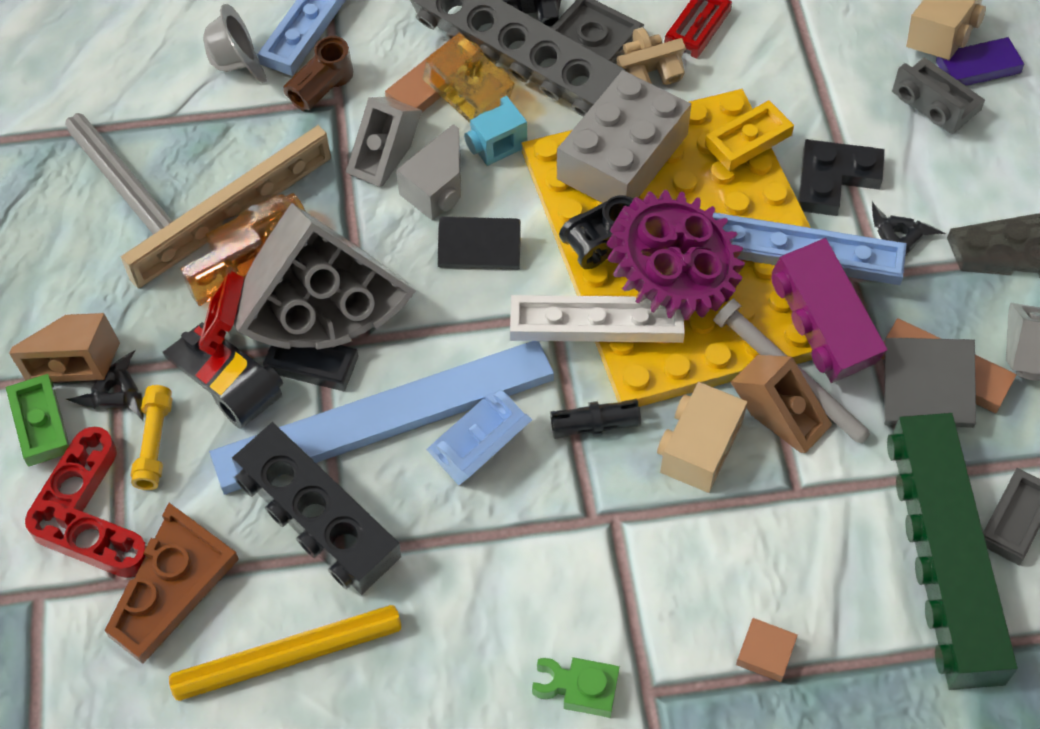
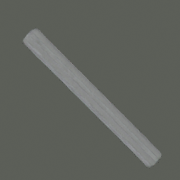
M75 113L73 117L66 119L65 125L68 127V132L152 234L173 222L83 114Z

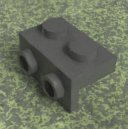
M925 57L913 67L907 63L902 64L898 68L892 92L903 102L910 104L928 117L934 124L939 125L952 135L979 113L985 102L984 98Z

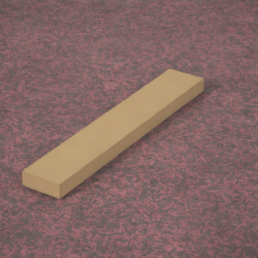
M317 125L120 256L130 281L138 289L143 287L221 234L224 220L249 211V207L252 205H259L271 200L330 160L331 154L327 133Z

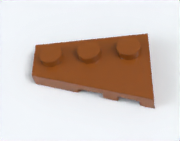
M170 502L162 515L164 520L155 538L150 539L144 551L145 558L135 578L129 580L104 630L111 640L142 664L145 663L239 560L236 551Z

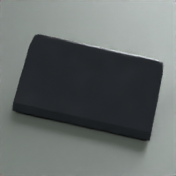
M439 218L438 267L520 269V219Z

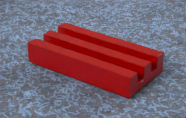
M690 0L666 33L664 43L682 38L686 47L685 51L687 49L690 50L691 56L697 59L731 12L732 1L705 0L708 4L697 16L685 36L680 35L704 2V0ZM719 6V8L717 9V11L715 12V14L712 16V18L710 19V21L708 22V24L705 26V28L703 29V31L700 33V35L698 36V38H697L696 40H694V38H695L696 35L699 33V31L701 30V28L704 26V24L706 23V21L709 19V17L711 16V14L714 12V10L716 9V7Z
M233 271L226 275L211 297L199 341V349L212 356L217 350L218 343L221 344L225 339L226 332L229 333L232 329L244 277Z

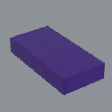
M1009 37L958 48L950 60L941 57L936 59L939 68L965 86L1020 74L1025 65Z

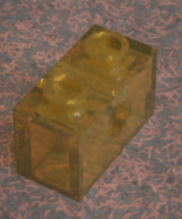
M460 32L427 58L422 78L469 123L471 119L482 114L484 111H490L499 107L501 98L508 96L510 99L515 85L503 68L495 66L483 54L481 48L476 43L467 40Z

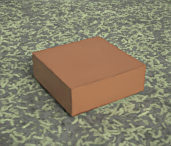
M752 618L736 665L782 682L798 634Z

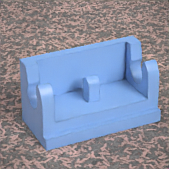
M499 390L494 394L491 391L426 450L459 486L530 423L532 419L527 414H524L505 392Z

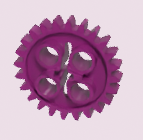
M664 190L659 199L651 191L647 193L643 201L635 197L629 207L624 206L610 229L612 235L607 242V246L613 249L608 257V261L619 264L613 273L614 277H626L628 279L622 289L624 291L636 289L639 292L635 300L636 303H640L647 298L651 301V312L654 313L661 305L666 308L668 318H672L679 309L684 319L689 320L695 311L703 318L710 309L716 312L724 302L730 299L736 291V286L742 280L739 272L745 266V262L737 259L743 251V247L731 244L738 234L733 231L725 232L723 229L728 221L727 218L715 220L712 217L715 207H709L705 211L700 209L701 200L698 197L692 204L687 203L684 192H680L676 200H672L668 190Z

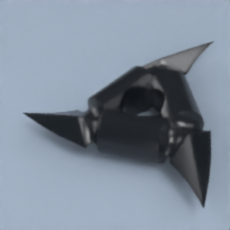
M872 201L874 227L878 228L877 232L880 238L907 243L905 256L922 239L923 235L946 234L929 224L918 220L914 222L912 218L893 215L887 218ZM895 232H902L907 235L899 238Z
M136 350L112 364L105 379L98 380L91 388V394L87 393L65 400L94 409L97 406L101 409H119L128 406L143 421L144 413L141 411L142 393H138L139 390L134 380L126 370ZM116 384L121 386L120 392L108 393Z

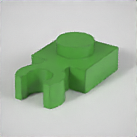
M572 657L570 670L562 669L559 663L553 659L540 658L537 661V671L549 673L553 680L548 684L533 682L532 694L540 699H550L557 694L565 695L563 709L611 718L620 666Z

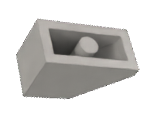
M368 97L346 173L376 186H383L410 149L422 110L390 97Z
M454 124L396 170L399 195L432 221L444 211L451 210L461 198L459 128Z
M1010 303L1006 361L1012 370H1016L1017 376L1040 381V307Z

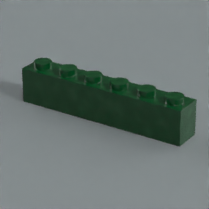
M953 413L899 417L893 434L888 435L887 450L890 460L896 461L899 474L896 477L898 498L900 501H905L908 515L905 520L906 535L909 542H915L918 554L915 560L916 578L919 585H925L928 600L925 602L926 622L928 627L935 629L938 645L935 648V661L938 672L945 674L949 690L1006 686L1018 667Z

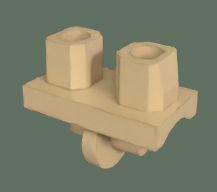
M643 27L637 28L633 31V42L623 44L625 55L617 57V65L624 68L626 72L650 84L652 83L647 72L658 70L663 85H669L679 82L685 74L681 57L686 47L682 38L662 43L659 34L649 37Z

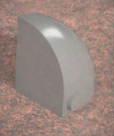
M291 203L260 249L244 279L234 326L238 332L251 339L280 348L315 347L316 349L335 347L351 342V338L363 334L373 327L377 329L406 305L416 291L394 272L358 246Z

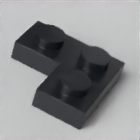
M805 139L798 202L803 212L837 216L840 208L842 185L880 190L883 181L885 149Z

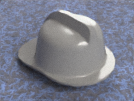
M228 4L222 5L220 9L221 16L205 28L203 35L206 55L210 64L224 72L247 67L257 80L262 83L266 82L265 72L254 52L252 40L245 23L232 6Z

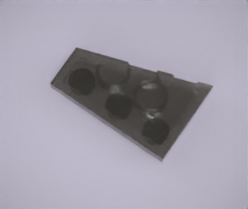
M1040 213L950 229L947 240L960 271L1010 276L1015 271L1038 273L1040 278Z

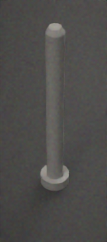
M734 298L713 319L721 328L727 324L760 355L787 356L738 312L742 305ZM798 366L826 415L855 442L863 443L870 436L869 430Z

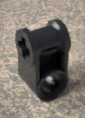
M625 195L611 197L593 209L572 217L562 226L559 237L564 244H570L578 255V263L583 269L595 268L608 259L613 250L607 246V242L612 235L610 229L624 206L629 207L633 198Z

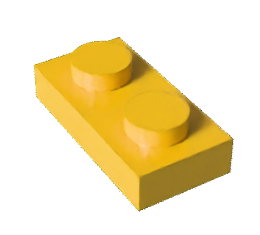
M768 100L707 134L705 146L728 171H731L792 136L794 124Z

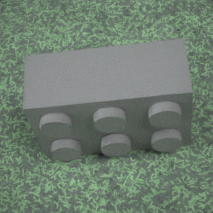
M622 70L557 148V180L602 203L617 195H625L633 199L635 197L639 198L688 135L691 103Z

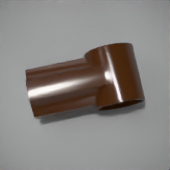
M328 36L318 41L314 50L315 56L283 86L285 95L292 101L294 106L303 112L310 110L333 87L343 86L352 79L354 71L347 42L343 38Z

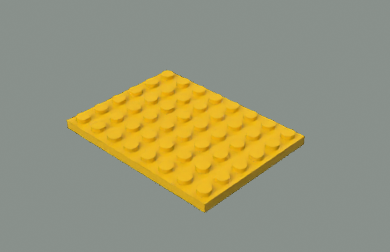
M743 88L689 101L691 103L688 135L639 196V199L643 201L650 191L659 199L662 192L668 190L672 200H676L679 193L684 192L687 203L692 204L697 197L700 198V209L704 211L713 206L715 207L714 213L811 228L772 147L728 171L705 146L707 134L752 110ZM572 130L522 142L523 157L576 295L637 297L639 292L636 289L629 291L622 289L628 281L626 277H614L613 273L619 265L618 263H612L606 259L595 268L583 269L578 263L576 252L570 244H564L559 237L560 229L569 219L602 204V202L557 180V148ZM741 260L745 262V266L739 272L742 280L736 286V291L727 302L722 304L718 311L715 312L710 309L703 318L695 311L689 320L684 319L685 334L683 343L595 342L617 401L622 402L637 398L638 406L641 407L693 393L698 382L711 387L730 383L757 355H760L727 324L721 328L713 321L720 310L733 298L742 305L738 312L788 357H793L796 364L813 360L812 348L806 336L800 335L794 327L791 308L786 299L780 298L773 287L771 272L775 265Z

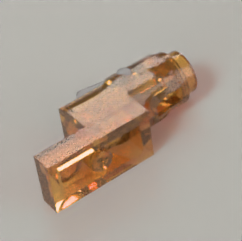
M294 193L287 196L284 194L274 195L257 205H252L249 207V210L246 209L239 215L224 220L222 226L205 234L211 252L180 268L191 296L198 306L211 300V297L226 275L231 271L243 276L245 279L260 249L291 203L305 211L301 201Z

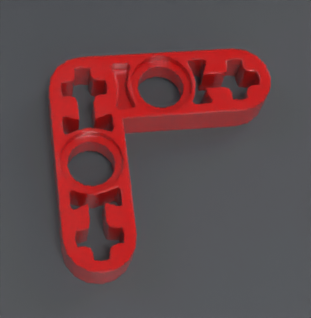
M88 427L80 431L72 440L29 508L25 517V526L33 539L44 547L119 577H135L145 558L144 551L147 547L142 537L136 532L83 512L117 455L116 446L108 431L101 427ZM101 443L103 447L101 451L93 450L88 455L86 451L88 447L96 448ZM86 464H88L90 471L85 468ZM80 477L83 479L82 487L74 494H63L60 492L62 483L68 478ZM54 517L58 524L66 529L63 535L59 528L52 525H47L42 529L40 522L42 520L50 521ZM89 529L99 532L98 541L91 547L80 548L76 546V539L81 532ZM112 542L115 549L123 552H128L133 547L137 555L134 558L126 557L122 562L117 552L110 549L109 546Z

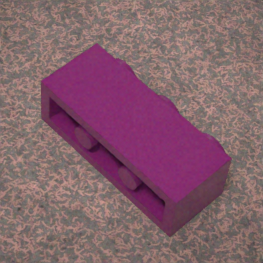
M823 238L780 256L771 272L772 284L778 296L785 298L791 308V317L795 329L800 335L806 336L812 348L811 354L816 368L821 373L826 374L830 383H834L875 365L888 349L827 239Z

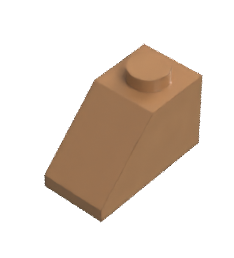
M105 313L70 314L62 316L14 345L9 354L25 381L45 374H49L52 382L104 380L120 342Z
M757 355L731 381L739 397L748 401L746 408L751 416L801 453H806L832 426L831 421L793 357Z

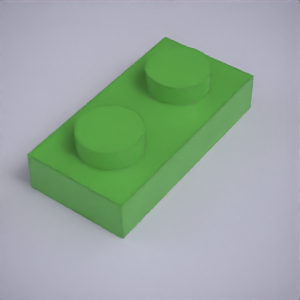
M49 374L5 387L23 459L27 466L30 467L63 456L70 444L54 385Z

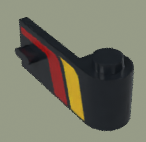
M201 322L191 331L182 333L181 338L162 353L167 360L211 393L223 414L236 427L242 429L282 397L279 387L283 385V381L270 365L266 364L262 367L226 339L221 344L218 343L217 350L213 356L200 350L199 341L204 323Z

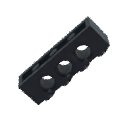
M273 421L232 457L237 471L234 479L238 485L251 497L258 493L268 503L265 506V510L281 527L289 524L300 534L296 537L300 546L313 558L320 554L331 565L328 568V572L344 589L347 590L352 585L361 595L364 594L401 558L400 543ZM287 474L293 477V480L284 487L271 485L274 478L279 475ZM319 504L325 507L323 513L317 517L309 518L302 515L303 510L309 505ZM343 534H350L357 538L355 544L346 549H340L333 545L335 539Z

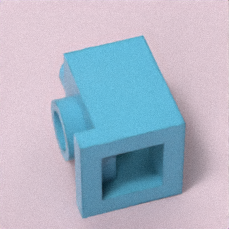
M508 96L500 99L499 107L490 111H484L471 119V130L464 133L465 142L471 153L474 155L478 153L485 164L489 166L522 150V142L527 141V121Z

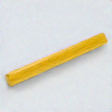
M388 605L174 672L169 676L172 695L176 700L181 701L399 632L402 624L398 610L395 605Z

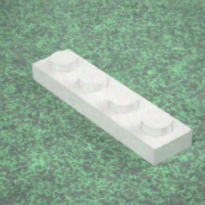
M511 295L510 341L683 343L685 334L684 317L678 309L672 318H668L666 308L661 305L653 313L651 312V301L646 298L644 301L636 303V297Z

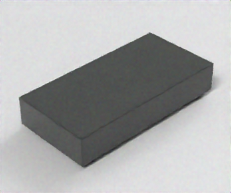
M1016 468L983 534L988 550L1020 566L1040 528V479Z

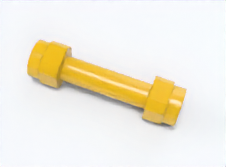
M162 385L148 386L142 399L141 411L146 414L140 458H137L132 464L130 475L132 486L141 490H154L158 488L159 479L162 476L163 463L158 461L163 420L171 412L173 401L171 397L172 391Z

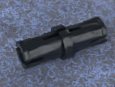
M637 398L606 404H599L598 401L588 402L586 407L550 411V420L554 439L587 433L599 436L603 435V431L641 426V413Z

